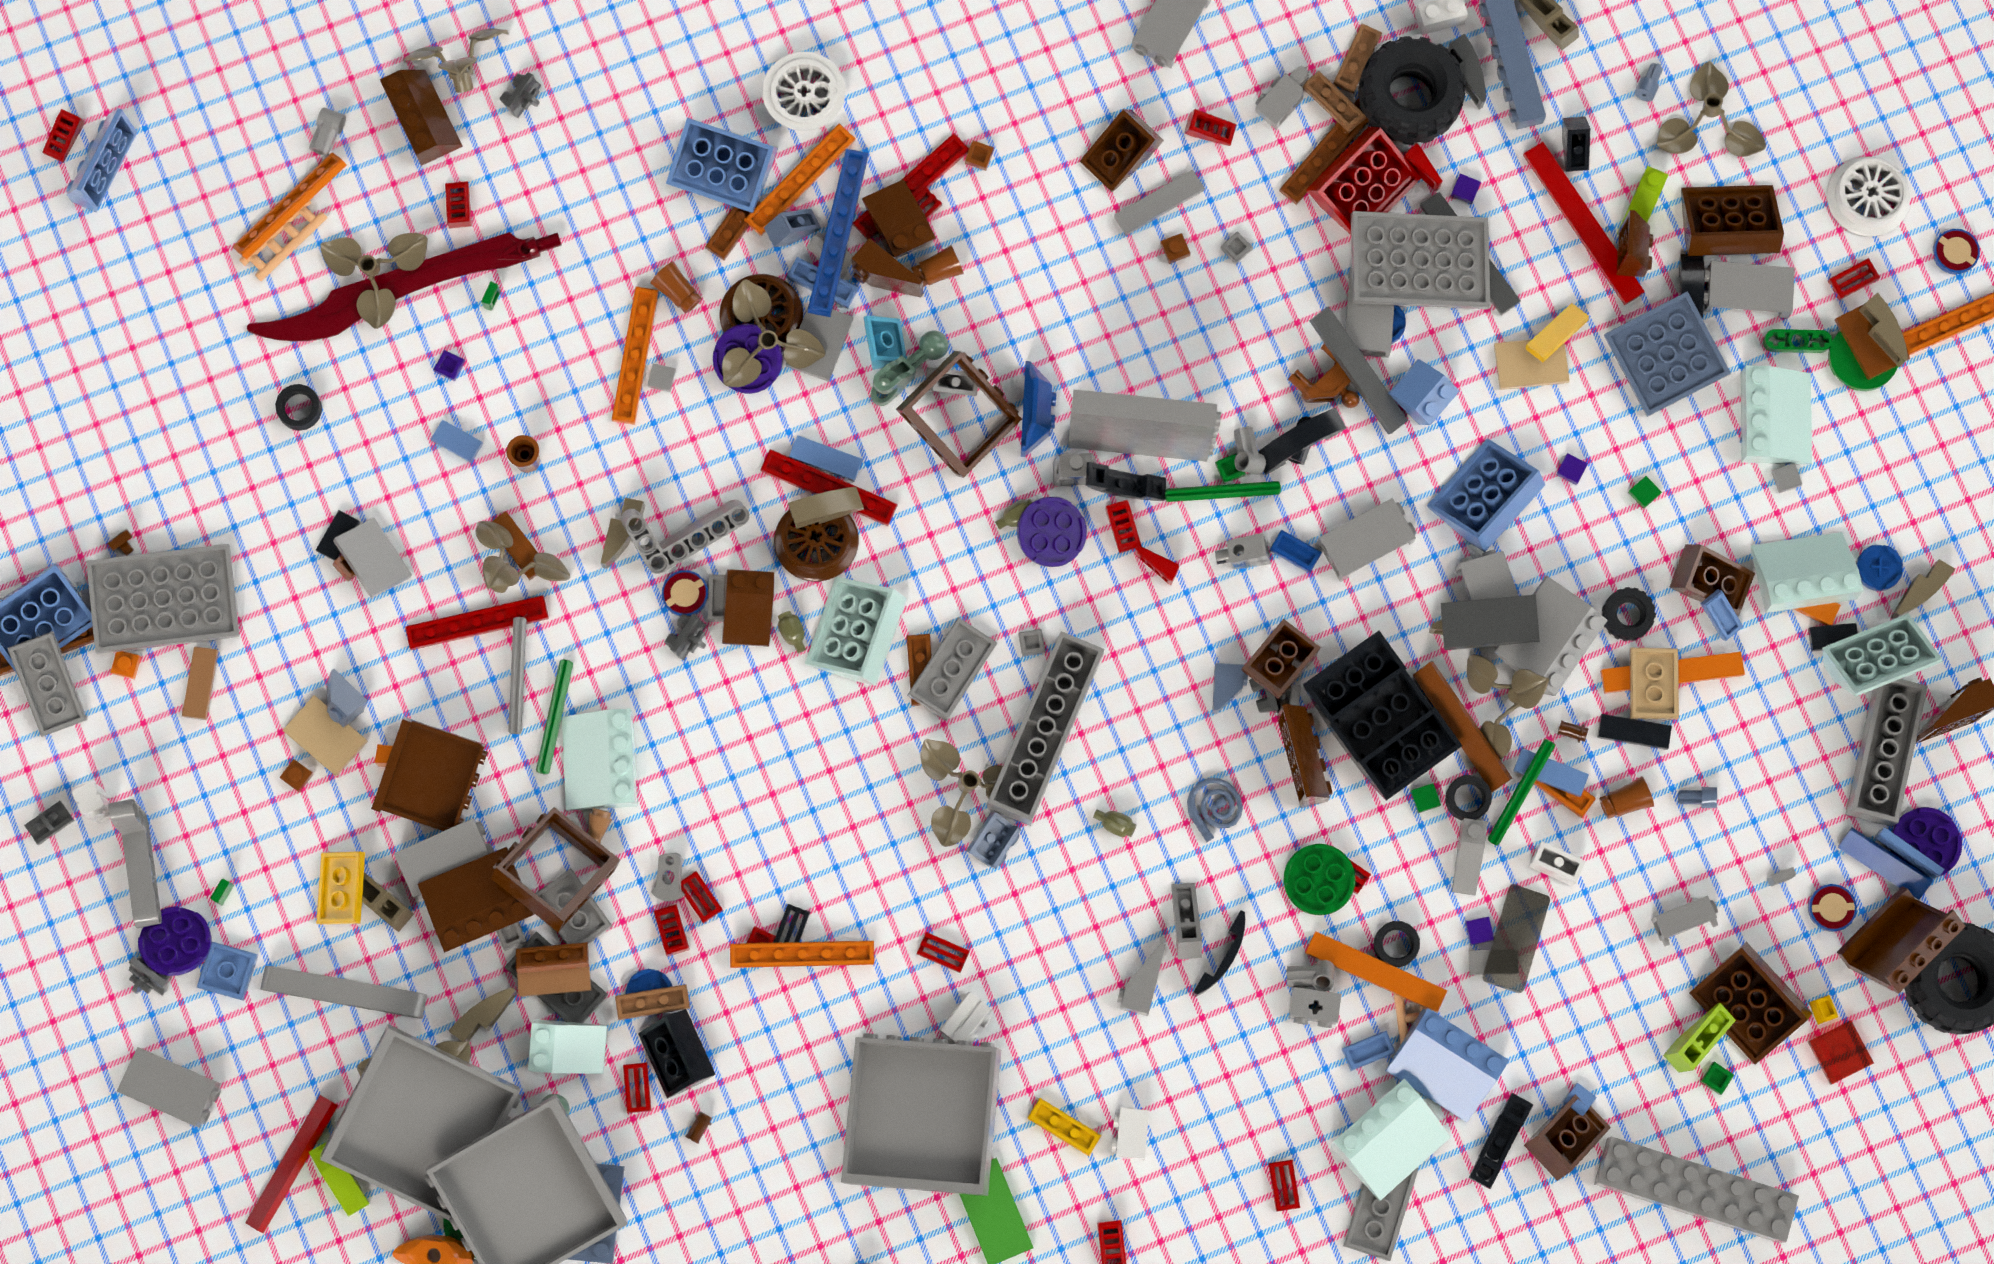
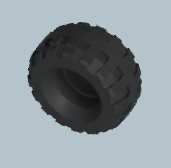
M1404 36L1400 37L1399 40L1392 42L1390 40L1381 45L1368 59L1358 86L1360 109L1368 119L1369 125L1371 127H1381L1392 142L1398 140L1402 141L1405 145H1414L1416 142L1427 143L1433 141L1437 136L1443 135L1456 121L1466 94L1465 76L1460 70V63L1456 57L1451 56L1447 52L1448 49L1442 44L1436 45L1430 42L1429 38L1421 36L1419 39ZM1401 77L1417 78L1429 88L1432 95L1431 102L1427 106L1418 109L1406 108L1393 98L1390 92V85L1394 80Z
M1964 922L1965 927L1904 988L1906 993L1905 999L1909 1007L1914 1009L1921 1021L1931 1025L1935 1030L1955 1035L1979 1032L1994 1025V933L1986 928ZM1951 957H1959L1966 960L1974 968L1978 978V987L1971 999L1958 1002L1949 998L1942 991L1938 982V970L1944 960Z

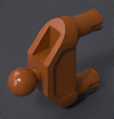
M1325 343L1320 349L1335 363L1316 383H1311L1298 369L1294 372L1295 374L1288 378V381L1302 393V398L1308 403L1333 402L1339 396L1342 397V403L1347 408H1354L1360 402L1357 392L1347 390L1351 381Z

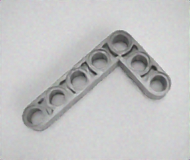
M731 500L659 543L638 510L628 509L623 512L621 523L649 570L655 574H660L748 522L750 514L741 501ZM741 509L739 516L732 517L734 510ZM632 518H639L636 525L628 526ZM715 521H721V525L718 528L712 529ZM695 533H701V537L698 540L692 541V536ZM643 538H650L646 545H640V541ZM677 544H680V550L678 552L672 553V547ZM660 556L661 560L659 563L652 565V559Z
M134 799L109 803L108 809L111 822L122 834L135 927L142 928L161 924L162 917L147 815Z

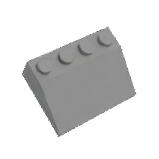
M1545 576L1533 593V595L1536 594L1540 642L1496 646L1493 652L1515 671L1528 669L1540 676L1549 678L1544 694L1556 696L1608 620L1581 598L1550 577Z

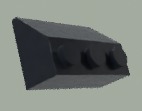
M687 1009L666 1015L638 1033L667 1099L695 1087L716 1075Z

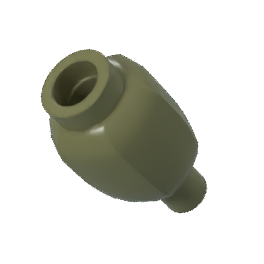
M1020 499L1007 507L1003 517L995 521L999 530L1007 525L1017 527L1022 512L1032 503L1031 499L1027 501Z
M791 611L780 614L778 616V629L783 639L789 645H794L798 654L804 652L806 648L802 641L805 633L798 616L792 614Z
M1096 809L1093 818L1101 821L1102 826L1107 831L1119 837H1132L1137 826L1129 816L1117 811L1104 813Z

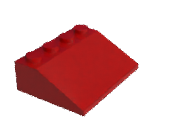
M1368 127L1306 191L1332 219L1351 235V213L1353 211L1388 213L1416 185L1421 177L1381 127Z

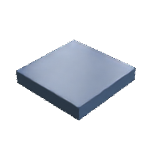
M212 942L197 988L244 1001L258 954Z

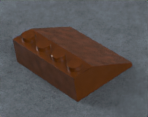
M1773 185L1681 188L1684 239L1688 256L1780 253L1784 230Z
M1982 677L1976 678L1962 686L1956 693L1951 694V699L1944 703L1918 732L1915 744L1977 722L1994 711V685L1991 678L1984 681Z
M1284 704L1278 713L1277 720L1300 808L1328 802L1330 799L1329 795H1332V787L1330 781H1325L1323 772H1326L1324 758H1319L1317 750L1321 748L1317 735H1313L1312 726H1315L1313 715L1311 712L1308 713L1307 708L1304 706Z
M507 846L418 883L444 953L534 915L531 910L491 879L494 873L492 867L500 857L505 858L508 855ZM514 864L508 872L522 882Z
M1747 941L1689 992L1706 1012L1711 1010L1717 1003H1721L1736 1020L1726 1031V1034L1755 1065L1803 1025L1813 1014Z

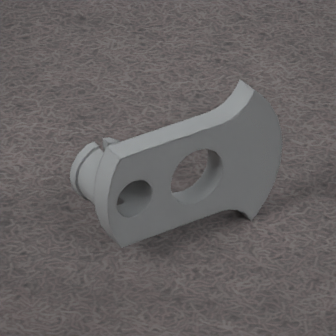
M679 853L662 854L658 858L657 882L651 893L660 900L675 901L686 895L681 890L683 858ZM673 858V859H674L673 864H672L671 861H667V859ZM668 870L673 872L675 877L671 884H667L664 880V874Z

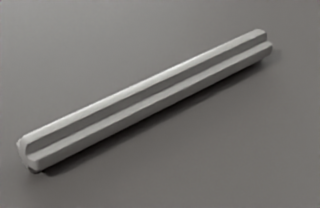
M515 617L513 619L508 732L510 734H521L527 623V620L523 617Z

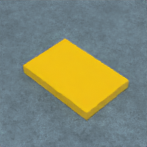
M365 852L321 853L316 924H361Z

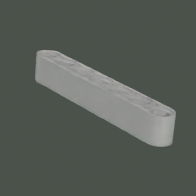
M265 965L260 987L261 990L419 1019L423 1018L427 994L267 965Z

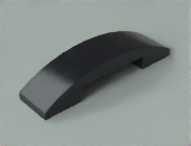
M1680 254L1679 295L1688 291L1703 319L1704 256Z
M1333 408L1299 424L1259 450L1258 453L1262 454L1266 460L1265 469L1263 470L1265 475L1285 465V461L1321 440H1328L1347 429L1337 409Z
M1087 462V487L1120 497L1165 501V477L1150 474L1137 475L1109 469L1107 465Z
M1241 910L1228 931V934L1235 937V940L1215 975L1212 976L1204 972L1192 993L1193 996L1197 997L1212 988L1233 963L1244 936V911Z
M1511 1093L1486 1139L1468 1178L1491 1189L1520 1128L1524 1125L1534 1104Z

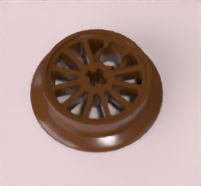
M755 274L744 277L733 284L723 297L720 306L719 318L723 332L737 325L735 322L737 317L733 313L732 307L733 297L737 287L745 279L762 288H766L765 291L768 294L770 290L777 292L770 298L771 308L768 314L764 317H758L763 327L766 328L765 324L769 322L776 330L775 333L778 340L787 343L786 336L790 331L800 328L803 320L802 302L795 289L785 280L774 275ZM780 297H782V298H784V299L786 300V302L783 303V302H781V301H776V300H778ZM777 308L785 311L784 315L779 316V318L774 317L772 314ZM752 319V320L749 321V322H743L742 324H745V323H749V324H750L752 321H754V319Z
M790 509L782 516L775 530L774 548L782 566L793 576L806 581L821 582L837 577L851 565L857 554L859 536L856 524L849 514L821 524L818 523V525L813 523L811 527L808 525L804 526L806 531L793 527L795 523ZM834 526L838 528V532L835 536H829L825 532L826 529ZM791 532L804 536L788 539ZM815 534L820 538V541L817 543L812 539V536ZM842 537H844L842 543L838 542ZM805 542L795 552L791 551L790 545ZM826 544L840 548L839 552L834 555ZM806 548H809L805 561L797 557ZM824 549L831 559L822 562L820 550ZM813 551H817L819 563H809Z

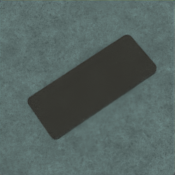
M1516 884L1509 886L1482 979L1484 982L1515 993H1522L1524 991L1550 903L1549 896Z

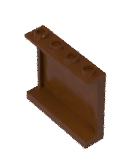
M403 717L371 809L378 812L382 810L441 831L463 823L464 818L460 816L463 809L468 810L472 796L468 795L471 786L476 788L480 776L479 773H476L479 764L484 765L488 751L484 750L486 744Z
M1902 886L1837 951V954L1849 969L1899 994L1962 931L1965 925L1953 909L1948 913L1942 912L1915 899L1911 892Z

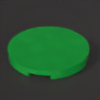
M1841 331L1834 337L1828 351L1829 366L1833 375L1847 385L1848 388L1856 391H1872L1882 387L1894 376L1898 368L1896 366L1868 380Z
M1327 844L1306 846L1294 853L1286 865L1284 871L1285 891L1291 902L1305 913L1318 916L1332 914L1344 907L1354 892L1356 880L1354 868L1348 857L1334 846Z

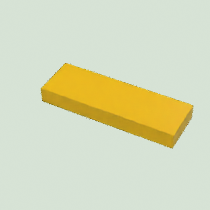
M1571 303L1528 342L1525 349L1541 362H1544L1589 321V315Z
M1042 1098L1038 1099L1027 1118L1087 1156H1090L1102 1136Z

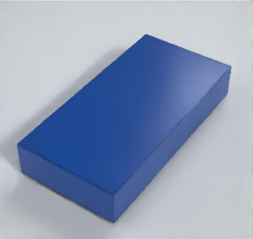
M1282 529L1269 550L1308 573H1311L1322 554L1321 551Z

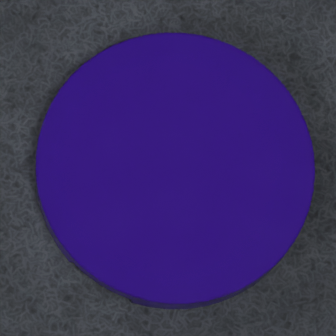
M745 323L733 326L718 339L713 351V366L722 383V361L726 353L734 348H744L751 354L759 346L757 338L761 330L756 324ZM776 345L768 350L762 349L753 357L762 366L761 373L755 381L742 387L729 388L740 393L753 394L763 391L772 385L782 369L783 353L781 346Z
M1040 498L1029 504L1018 520L1017 540L1022 552L1032 562L1044 567H1059L1068 564L1082 551L1086 542L1087 527L1085 519L1080 511L1064 498Z
M1929 807L1913 809L1899 818V822L1892 827V833L1944 869L1940 876L1950 871L1957 864L1961 856L1962 836H1960L1958 828L1952 821L1953 819L1938 809ZM1890 850V852H1892L1893 854H1895L1896 856H1898L1899 858H1901V859L1904 860L1905 862L1909 863L1908 861H1906L1905 859H1903L1902 857H1900L1898 854H1896L1895 852H1893L1892 850Z
M180 906L162 909V923L143 927L138 937L140 955L145 964L159 974L178 976L189 973L200 966L210 952L212 945L210 928L206 920L198 912L180 908Z

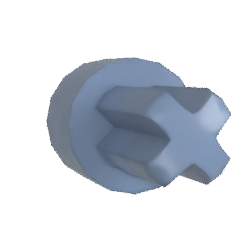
M1652 63L1646 76L1640 79L1634 93L1636 97L1643 101H1653L1659 88L1657 82L1663 71L1659 63Z
M1701 787V790H1680L1678 792V803L1701 805V808H1717V787Z

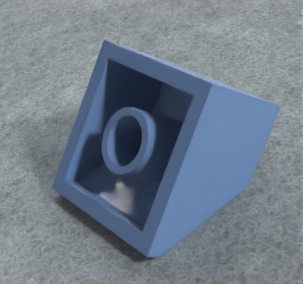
M1417 359L1388 394L1419 425H1431L1460 391L1444 374L1422 360Z

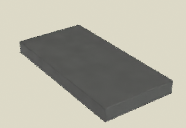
M1536 594L1441 603L1444 650L1540 642Z
M536 931L522 948L551 946L552 944ZM515 955L504 968L517 978ZM591 980L592 991L538 995L537 997L566 1022L584 1023L608 994Z

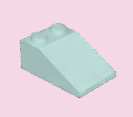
M535 1019L531 1026L528 1071L603 1074L608 1025Z

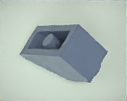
M810 208L780 213L764 229L773 246L779 247L790 245L819 231L821 226Z
M1215 663L1212 714H1218L1242 692L1243 685L1247 686L1248 675L1241 671L1244 666L1243 664Z
M333 669L327 681V712L334 722L339 723L344 728L364 712L368 700L341 674Z

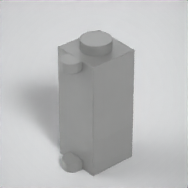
M1708 896L1657 915L1651 921L1660 941L1666 947L1670 945L1668 939L1708 922L1711 923L1713 928L1718 926L1716 919L1718 909L1715 902L1710 900Z

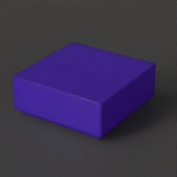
M1460 173L1451 196L1472 204L1481 181Z
M444 350L433 370L455 382L466 361Z
M1567 453L1556 475L1577 485L1588 463Z
M1489 917L1465 921L1470 945L1494 941Z

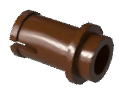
M1561 720L1557 734L1576 739L1580 743V741L1585 742L1589 728L1584 727V724L1579 726Z
M701 1111L698 1115L695 1114L694 1117L696 1119L685 1135L686 1138L691 1139V1141L699 1144L708 1125H712V1117Z

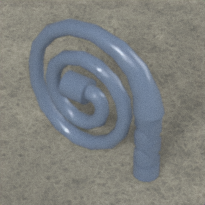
M1207 778L1198 782L1190 791L1187 799L1189 817L1197 826L1199 832H1201L1206 843L1211 841L1214 836L1210 833L1205 822H1203L1195 806L1196 794L1203 786L1210 783L1226 786L1236 798L1238 807L1236 816L1232 821L1218 823L1212 820L1206 811V802L1212 795H1223L1229 802V810L1223 815L1219 814L1216 809L1227 805L1225 799L1220 797L1214 801L1211 812L1217 819L1226 820L1231 817L1235 810L1232 796L1226 790H1209L1201 801V813L1210 825L1217 828H1230L1236 825L1242 816L1243 805L1239 793L1229 782L1220 778Z

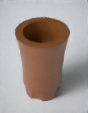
M952 245L932 257L919 262V265L911 267L912 272L923 281V287L927 284L930 286L939 281L964 274Z
M674 261L663 267L650 282L651 285L660 290L678 308H681L685 314L693 310L702 300L701 296L696 293L697 290L680 272Z
M519 435L508 443L506 454L512 464L524 473L537 470L540 464L539 446L535 439L527 435Z
M1643 776L1599 798L1607 819L1654 807L1651 792Z

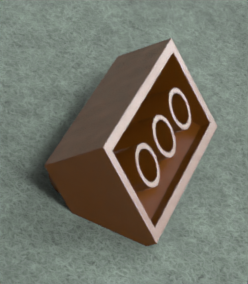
M398 70L379 79L421 166L463 147L426 70Z

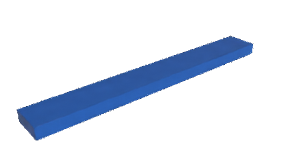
M846 149L808 306V313L831 317L869 153Z

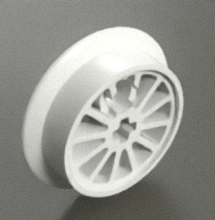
M795 52L782 57L769 69L763 82L762 94L767 111L779 124L792 130L810 131L825 126L837 116L845 100L846 88L840 70L831 60L813 52ZM801 71H809L807 81H802ZM793 73H797L799 80L797 84L789 77ZM813 73L819 74L821 77L811 84ZM785 80L794 89L782 87L780 85ZM820 89L828 93L823 98L816 96L817 91ZM803 91H807L806 97H802ZM778 92H781L792 96L779 99L777 95ZM793 102L787 109L781 107L782 104ZM799 106L797 115H791L790 113ZM809 106H812L818 114L812 115ZM804 107L807 109L808 117H801Z
M1858 157L1845 162L1834 172L1827 188V201L1836 221L1848 231L1861 236H1880L1894 230L1904 220L1909 210L1910 191L1902 173L1891 163L1876 157ZM1869 170L1875 172L1873 181L1871 180ZM1879 173L1885 176L1880 183L1877 182ZM1850 181H1857L1861 188L1858 190L1853 189ZM1887 181H1890L1892 186L1882 187ZM1869 191L1873 192L1872 197L1868 196ZM1894 191L1896 196L1886 194L1885 192ZM1857 198L1859 201L1851 207L1847 200ZM1884 200L1893 202L1894 209H1892ZM1861 204L1865 206L1863 215L1855 211ZM1878 204L1885 210L1887 215L1881 216ZM1869 207L1873 208L1875 218L1867 216Z

